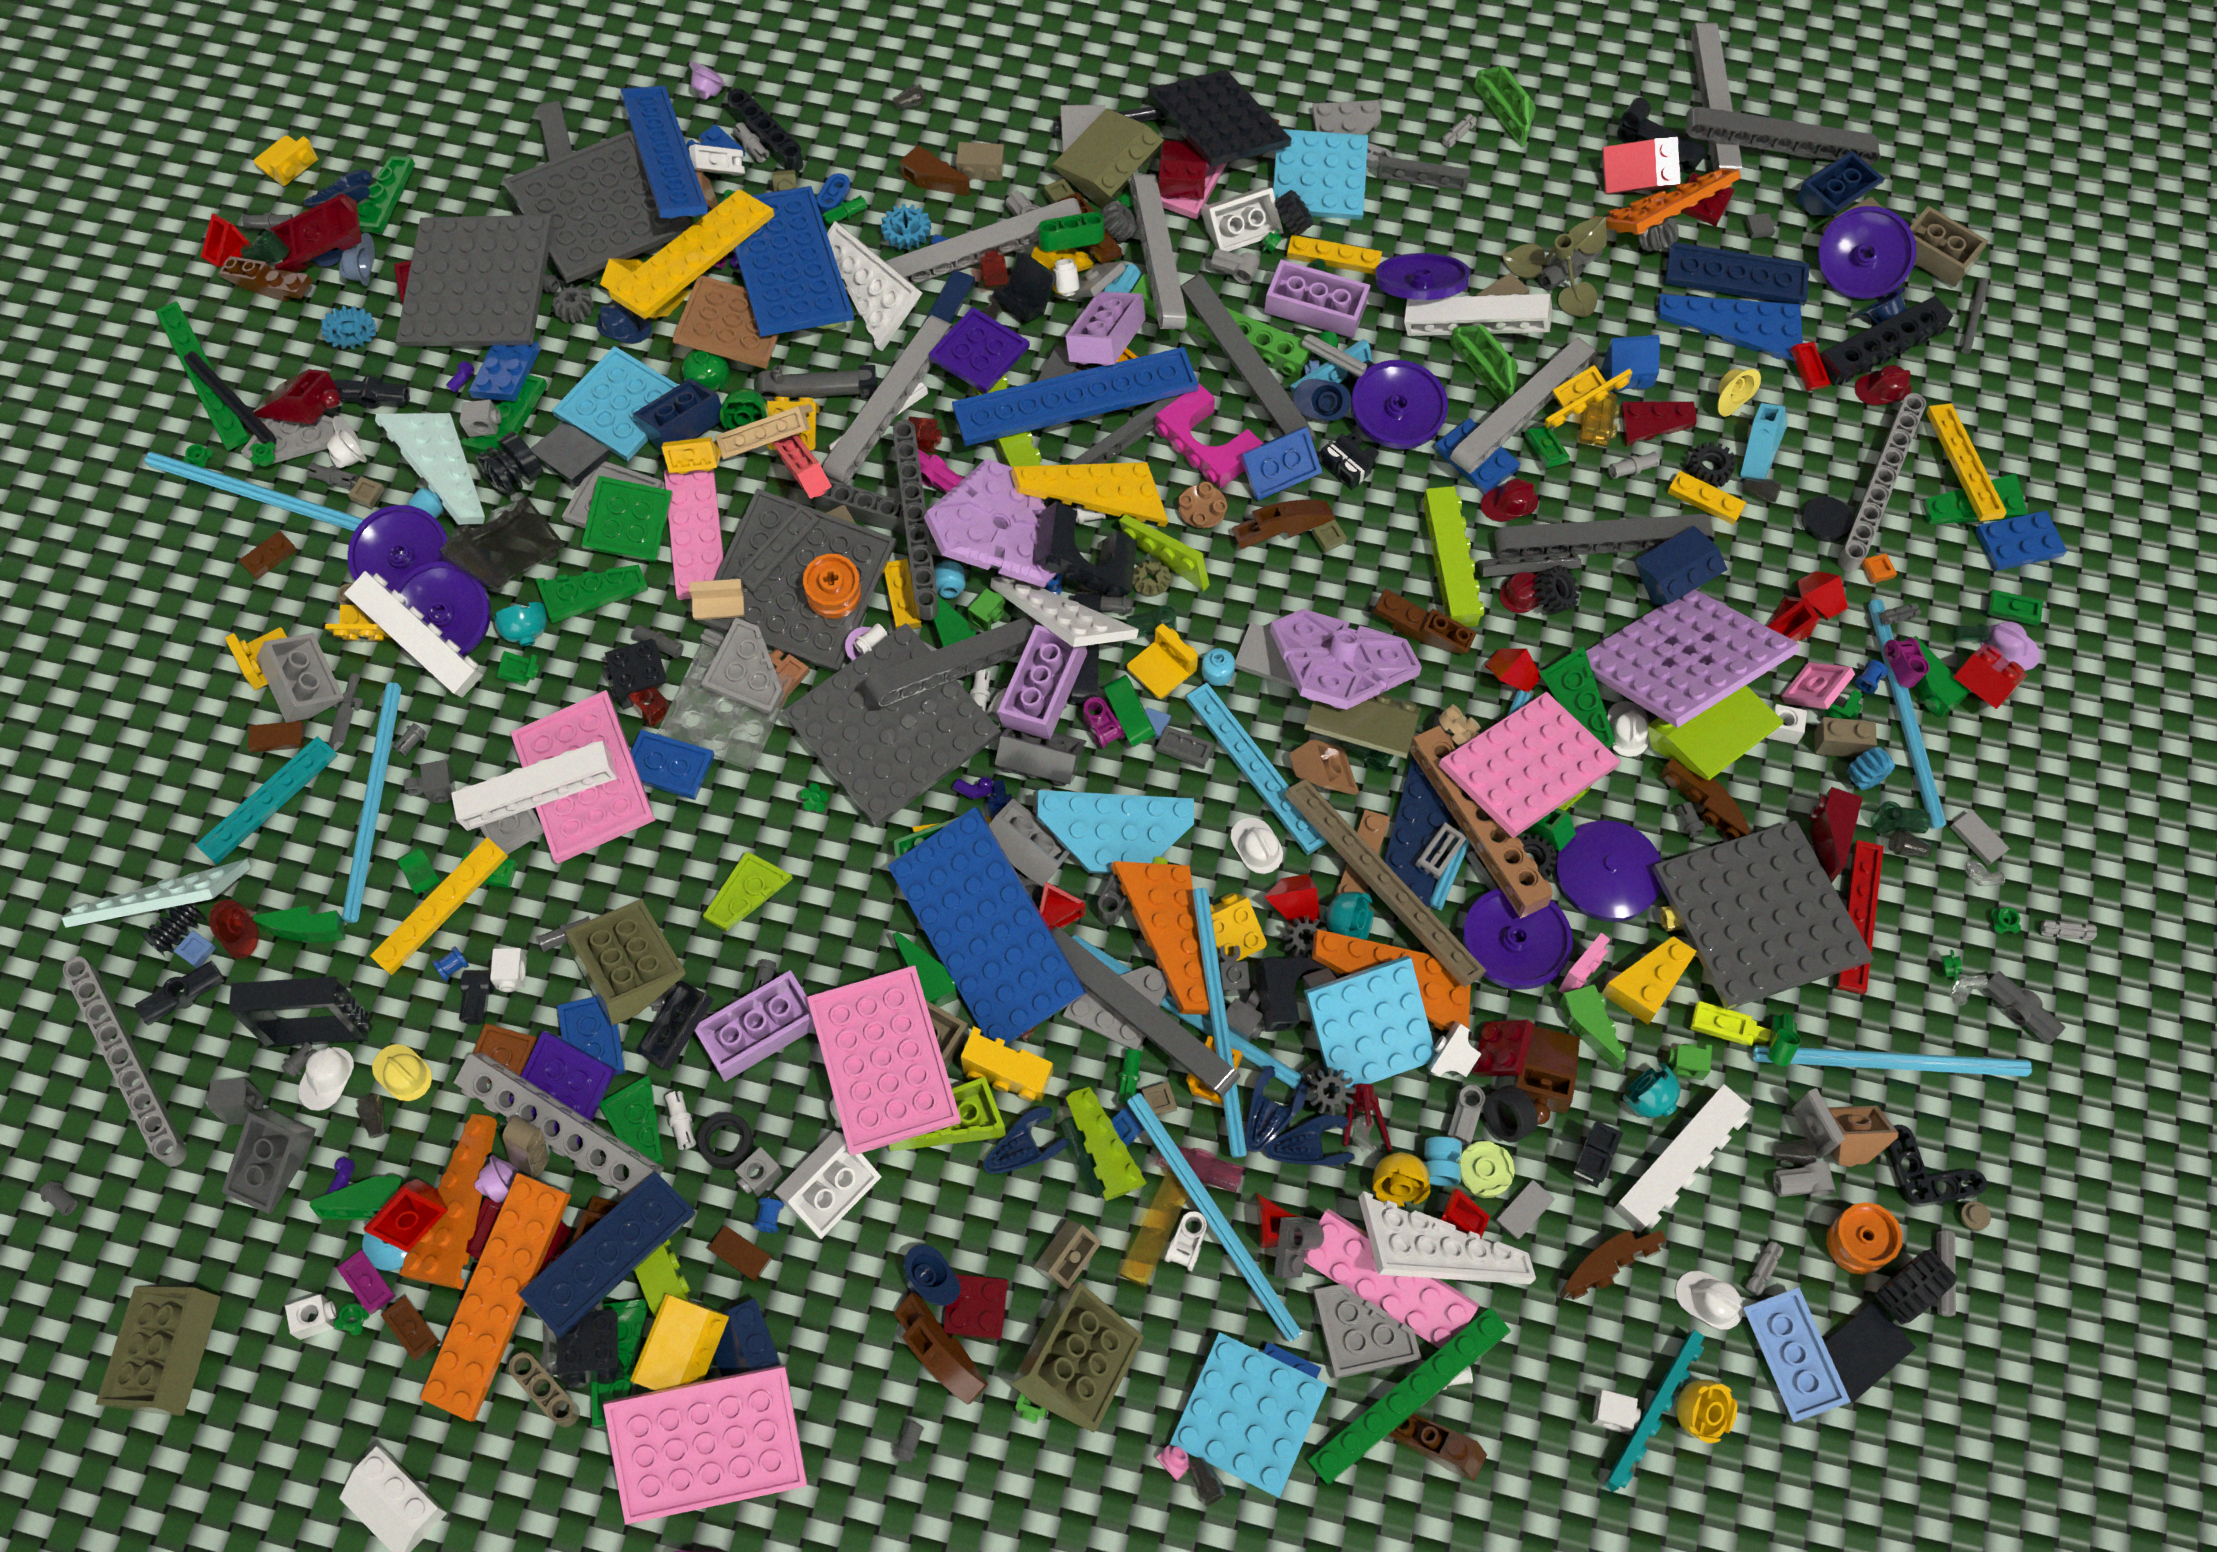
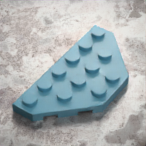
M1038 790L1036 793V819L1054 834L1055 839L1069 853L1075 856L1088 873L1112 874L1113 871L1110 866L1113 861L1152 863L1153 857H1160L1194 825V799Z

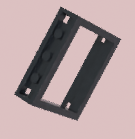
M336 976L231 983L228 1011L267 1048L303 1046L305 1042L310 1045L368 1041V1033L373 1028L370 1023L371 1015L367 1013L364 1007L360 1005ZM328 1007L335 1016L279 1019L272 1011Z

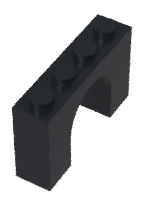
M1058 501L1042 511L1035 563L1044 566L1049 571L1065 576L1068 580L1078 582L1090 590H1095L1106 597L1121 598L1132 592L1137 540L1119 531L1105 538L1102 541L1100 564L1097 566L1088 562L1080 554L1076 546L1074 535L1077 511Z
M1303 955L1292 956L1289 959H1279L1277 956H1270L1261 961L1255 969L1266 1032L1292 1031L1300 1022L1295 995L1296 982L1303 979L1302 976L1328 967L1312 958H1305ZM1330 969L1336 979L1348 976L1345 973L1339 974Z

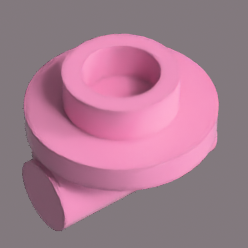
M1169 1445L1156 1457L1176 1481L1190 1467L1187 1453L1178 1446Z

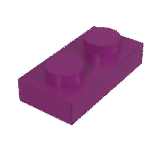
M360 1250L337 1267L339 1273L370 1315L396 1297L363 1250Z

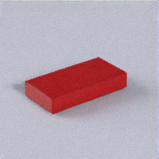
M1814 341L1796 344L1790 348L1806 391L1826 388L1831 384Z

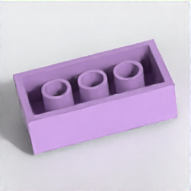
M1280 260L1266 295L1264 313L1354 338L1368 302L1370 285Z
M1102 291L1098 293L1066 334L1069 362H1078L1079 364L1098 363L1103 366L1114 365L1146 320L1143 294Z
M1035 625L997 711L1002 726L1050 740L1087 655L1086 646L1072 647L1046 627Z
M790 970L701 1021L696 1027L695 1033L721 1078L726 1082L813 1031L815 1025L807 996Z

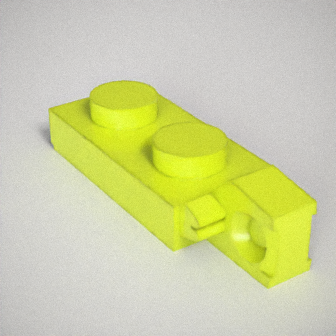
M1697 1001L1695 1004L1690 1026L1691 1030L1750 1046L1753 1043L1766 1045L1770 1039L1771 1030L1757 1026V1021L1753 1020L1752 1016L1732 1010H1725V1008Z

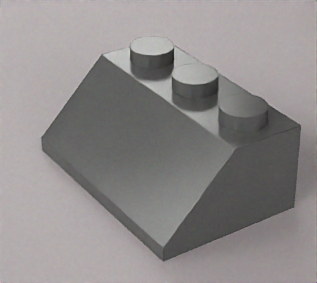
M1007 728L1000 736L995 765L1001 766L1003 770L1008 772L1020 771L1027 773V776L1040 779L1043 777L1050 779L1057 785H1070L1076 776L1087 740L1053 732L1049 740Z

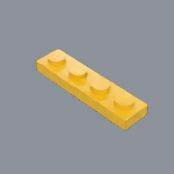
M1291 235L1287 252V259L1311 263L1312 260L1320 258L1330 267L1376 275V268L1380 264L1382 251Z

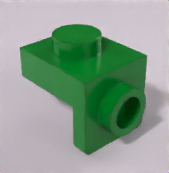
M504 651L496 677L526 687L530 679L536 678L539 665L535 664L537 655L532 654L528 659Z
M1853 690L1842 708L1832 703L1828 709L1823 710L1820 718L1828 717L1850 720L1852 717L1855 719L1863 706L1859 704L1863 694Z
M421 847L397 859L415 894L428 890L440 882L432 864Z

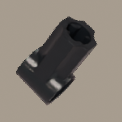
M491 970L463 971L461 977L463 998L459 1016L461 1023L469 1025L485 1023L489 995L493 994L495 988L490 980Z

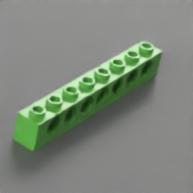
M1143 273L1131 293L1143 294L1145 314L1157 319L1148 274ZM1182 293L1186 309L1185 329L1180 330L1187 331L1203 340L1217 344ZM1226 308L1267 367L1279 370L1285 375L1300 378L1305 370V365L1309 363L1312 356V351L1302 346V339Z

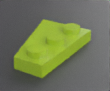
M746 851L704 913V920L728 932L793 879L792 874Z

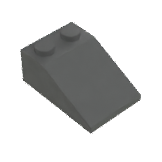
M272 1109L249 1112L221 1192L267 1214L272 1213L307 1157L316 1129Z

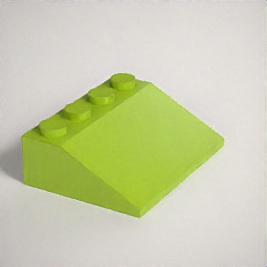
M1745 685L1678 728L1660 717L1647 727L1651 749L1669 759L1673 758L1685 768L1709 781L1783 725V720Z

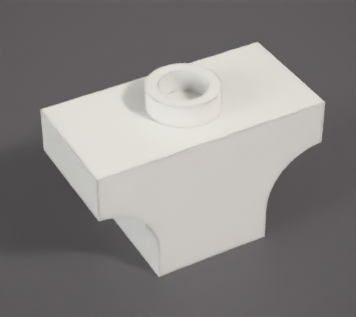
M1455 1021L1446 1037L1441 1036L1434 1047L1436 1054L1431 1062L1428 1063L1427 1068L1439 1077L1447 1071H1456L1467 1077L1481 1055L1468 1042L1470 1029Z

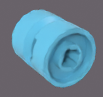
M1431 1137L1426 1139L1424 1157L1428 1161L1424 1165L1428 1169L1430 1184L1437 1186H1455L1460 1184L1461 1166L1457 1162L1462 1158L1461 1141L1449 1137Z

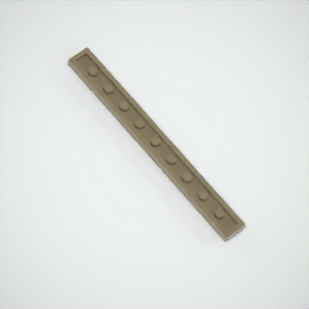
M1307 779L1287 789L1285 796L1464 988L1483 976L1486 969Z

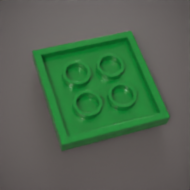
M598 475L581 544L582 548L657 563L673 492L671 490Z

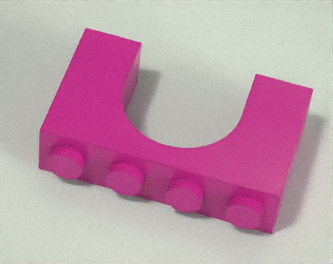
M1198 383V391L1183 394L1156 414L1155 429L1161 437H1165L1171 443L1176 452H1181L1187 458L1193 468L1200 470L1208 482L1221 489L1245 471L1240 453L1264 443L1249 429H1246L1222 446H1206L1195 440L1190 431L1194 426L1214 413L1215 397Z

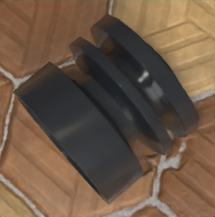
M512 431L497 441L501 453L494 447L489 446L486 449L487 454L481 452L476 456L489 482L508 498L515 494L514 488L518 491L523 488L519 476L530 483L543 473V468L533 451Z

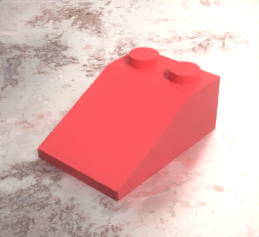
M1677 137L1652 139L1602 148L1605 194L1672 189L1680 184Z

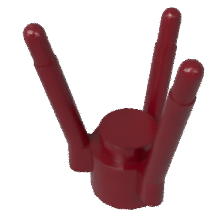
M1371 1084L1353 1086L1352 1088L1356 1089V1093L1349 1096L1354 1102L1352 1105L1348 1104L1346 1118L1349 1121V1125L1344 1129L1343 1145L1347 1146L1349 1143L1354 1107H1356L1357 1111L1365 1113L1368 1127L1372 1126L1371 1110L1374 1108L1386 1148L1391 1152L1392 1145L1379 1107L1378 1096L1374 1094V1086Z

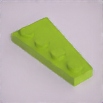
M1126 514L1119 520L1122 533L1137 540L1139 548L1158 561H1161L1165 566H1168V568L1203 592L1208 588L1210 584L1203 553Z
M1087 1087L1069 1094L1066 1099L1077 1128L1083 1131L1086 1136L1084 1146L1087 1153L1093 1154L1097 1165L1093 1168L1097 1179H1102L1106 1190L1103 1191L1105 1200L1108 1201L1133 1192L1147 1184L1141 1174V1170L1133 1161L1126 1145L1121 1141L1113 1127L1112 1121L1107 1117L1091 1088Z

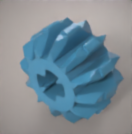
M1874 747L1858 756L1850 764L1847 773L1853 783L1861 790L1871 789L1892 773L1895 764L1887 751H1884L1881 747Z

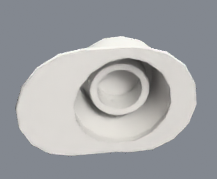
M334 416L332 420L335 433L328 441L327 447L330 458L336 467L352 466L360 460L367 462L354 430L344 419Z
M1624 701L1614 704L1608 711L1607 716L1616 745L1612 747L1613 750L1627 757L1643 753L1649 743L1647 727L1649 720L1647 713L1642 707L1632 702Z
M1249 817L1241 819L1234 825L1231 830V841L1248 869L1255 873L1266 874L1273 872L1279 867L1283 858L1282 847L1271 828L1264 821Z
M328 1047L311 1055L307 1061L306 1071L298 1089L299 1099L304 1106L310 1110L321 1111L328 1109L337 1102L354 1068L353 1058L348 1051L343 1048Z
M1701 1271L1688 1272L1678 1280L1675 1289L1676 1298L1680 1306L1689 1314L1719 1330L1730 1329L1736 1326L1742 1319L1744 1311L1743 1302L1737 1290L1731 1284Z

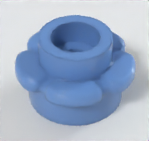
M1309 360V364L1305 365L1306 375L1319 367V360Z

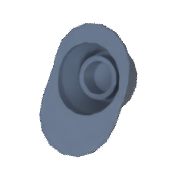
M363 233L361 235V243L346 249L342 253L339 274L342 278L361 281L364 286H368L375 259V248L370 234Z

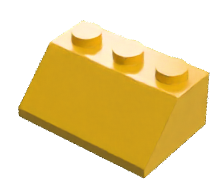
M609 258L600 285L607 288L609 293L611 288L644 262L637 258L625 260ZM685 287L649 317L657 319V317L669 316L689 295L690 290Z
M665 1294L630 1381L655 1391L704 1381L729 1316L707 1306Z

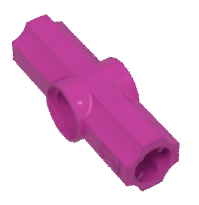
M918 449L922 483L927 487L934 485L947 494L964 479L950 470L939 456L934 454L929 456Z

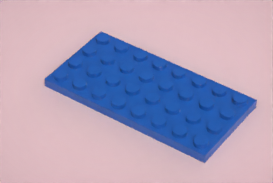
M812 186L752 195V197L774 209L773 218L734 248L760 337L854 320L853 311Z
M972 808L888 865L987 1039L995 1042L998 1037L1005 1041L1003 1046H1007L1087 994V991L979 808Z

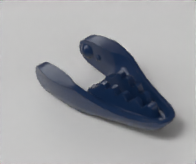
M365 169L345 174L333 185L328 186L327 189L323 188L322 192L318 191L316 195H312L304 200L303 204L308 208H314L343 193L356 202L364 200L370 194V189L367 185L372 180V174Z
M1271 1065L1257 1079L1247 1123L1246 1147L1254 1153L1263 1150L1301 1110L1307 1097V1084L1302 1082L1296 1086L1297 1093L1293 1096L1294 1099L1289 1106H1282L1268 1099L1264 1095V1089L1269 1084V1079L1273 1078L1276 1074L1275 1067Z
M1040 1107L1023 1115L986 1156L983 1162L985 1171L990 1174H998L1017 1170L1053 1158L1070 1145L1069 1139L1061 1138L1057 1143L1042 1152L1032 1137V1127L1045 1119H1049L1053 1113L1052 1109Z
M1330 1114L1319 1116L1270 1141L1265 1147L1266 1155L1276 1161L1314 1166H1338L1354 1161V1153L1348 1151L1344 1152V1154L1326 1158L1321 1143L1323 1131L1337 1128L1344 1129L1349 1125V1121L1346 1117L1336 1114L1334 1116Z

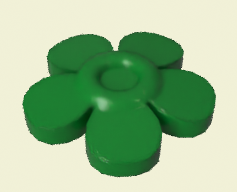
M811 783L808 789H802L799 794L801 799L806 800L802 806L807 812L813 809L816 813L824 811L825 805L823 802L828 800L827 793L825 791L819 792L820 787L816 783Z

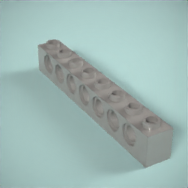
M484 1052L469 1053L453 1082L462 1088L461 1092L464 1095L478 1098L484 1102L483 1106L486 1109L495 1113L500 1112L506 1116L508 1123L515 1116H519L541 1129L545 1142L552 1146L551 1150L560 1156L570 1157L575 1161L574 1165L584 1171L590 1170L598 1175L597 1179L607 1186H615L621 1190L620 1194L624 1198L656 1171L661 1175L664 1169L663 1166ZM488 1078H490L492 1082V1087L490 1090L487 1087ZM511 1092L514 1095L513 1105L509 1101V1095ZM533 1107L537 1110L536 1119L533 1118L531 1113ZM556 1121L560 1125V1131L558 1134L554 1130V1124ZM578 1136L583 1140L581 1149L577 1145ZM601 1150L606 1155L605 1163H602L600 1160ZM624 1165L629 1169L628 1178L622 1172Z

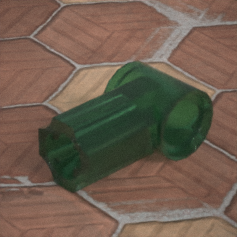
M272 230L264 233L258 240L243 245L240 250L242 258L263 262L271 259L274 263L282 260L290 251L287 245Z
M1162 605L1154 612L1126 616L1127 624L1139 629L1137 638L1155 635V629L1163 623L1161 620L1164 619L1171 620L1168 623H1163L1169 629L1177 630V613L1169 605Z
M1343 741L1341 745L1342 748L1365 759V763L1378 772H1384L1394 757L1392 754Z
M1892 801L1884 802L1870 819L1872 828L1882 834L1889 833L1891 830L1925 834L1929 829L1931 821L1930 813L1927 810L1901 807Z

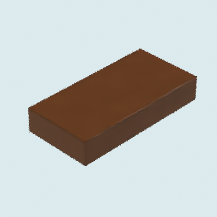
M294 721L289 723L249 725L248 749L252 753L304 748L305 724L302 721Z
M726 1225L708 1247L709 1252L753 1282L757 1281L772 1260L770 1255Z

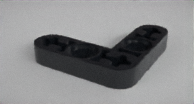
M1894 1126L1898 1131V1136L1904 1137L1905 1141L1901 1143L1899 1140H1894L1886 1148L1903 1198L1910 1206L1924 1207L1970 1199L1979 1196L1986 1190L1987 1180L1985 1176L1975 1169L1928 1177L1914 1134L1907 1126ZM1903 1149L1904 1153L1899 1155L1898 1152ZM1902 1159L1911 1160L1915 1165V1172H1906L1901 1165ZM1915 1177H1918L1919 1179L1915 1182L1914 1180H1911ZM1969 1179L1972 1182L1976 1181L1977 1186L1975 1188L1969 1185L1964 1186L1960 1189L1959 1185L1965 1183ZM1938 1182H1947L1952 1189L1951 1195L1942 1194L1938 1189ZM1915 1187L1917 1191L1923 1192V1196L1920 1198L1918 1195L1912 1194Z

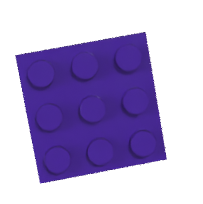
M972 307L928 354L929 360L986 394L1028 350L1030 341Z
M542 1031L521 1077L592 1121L617 1069L551 1032ZM512 1093V1095H511V1097H510V1099H509V1101H510V1103H511L512 1105H513V1103H514V1095H513V1093ZM533 1107L531 1113L533 1118L536 1119L537 1110ZM556 1121L554 1124V1130L558 1134L560 1131V1125ZM580 1136L577 1138V1145L579 1146L582 1142Z

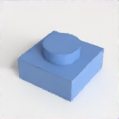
M192 930L174 952L197 969L214 952L216 947Z

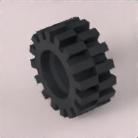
M1289 190L1275 200L1278 214L1281 215L1282 221L1285 222L1286 227H1289L1294 235L1298 236L1313 225L1312 216L1308 208L1305 207V203L1301 201L1300 196L1295 191Z
M1705 442L1702 443L1701 447L1698 445L1695 451H1693L1687 466L1689 468L1688 475H1692L1717 488L1718 485L1723 487L1729 481L1735 469L1736 459H1733V452L1728 454L1730 450L1728 447L1725 449L1721 448L1723 444L1718 443L1717 446H1714V442H1710L1707 446ZM1703 461H1712L1716 463L1720 467V470H1711L1707 468L1703 464Z
M1562 565L1543 570L1534 579V582L1537 583L1533 585L1534 590H1537L1535 598L1539 597L1538 604L1544 605L1542 609L1548 611L1549 614H1557L1572 609L1578 603L1576 599L1579 598V594L1576 591L1579 590V586L1574 584L1577 580L1576 578L1572 579L1573 573L1571 571L1567 572L1568 568L1562 567Z
M1526 834L1525 838L1522 836L1518 837L1523 844L1525 852L1534 853L1540 858L1541 864L1538 866V872L1543 879L1547 880L1557 861L1555 860L1557 857L1556 852H1552L1554 849L1553 845L1547 846L1548 840L1546 838L1542 842L1539 841L1540 835H1535L1534 839H1531V834ZM1506 860L1510 864H1515L1512 860Z

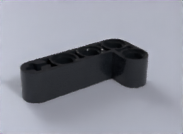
M1635 98L1621 117L1617 130L1619 140L1627 144L1677 137L1679 170L1687 174L1693 173L1706 155L1703 146L1649 120L1650 104L1643 98Z

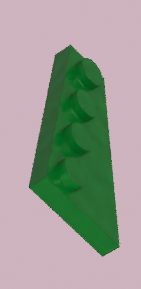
M391 156L375 176L377 181L369 187V196L357 204L361 232L383 233L415 166L412 157Z
M527 375L516 401L504 400L501 404L494 405L501 414V423L498 424L497 434L474 436L468 439L464 437L460 441L462 449L487 454L486 449L491 446L501 453L497 441L510 431L517 435L519 434L547 387L546 380Z
M2016 473L1991 480L2007 512L2002 519L1986 521H2001L2028 515ZM1964 488L1926 498L1923 503L1928 525L1986 522L1979 521Z
M639 565L606 569V572L593 573V571L582 572L583 575L568 577L566 574L557 576V579H535L552 624L649 590Z
M1584 646L1539 673L1562 707L1607 749L1616 745Z
M646 1299L596 1305L590 1311L596 1312L612 1309L617 1312L619 1358L625 1366V1378L616 1379V1382L611 1384L591 1382L592 1426L594 1428L607 1426L603 1406L605 1401L631 1396L633 1382L630 1379L637 1365L649 1306Z

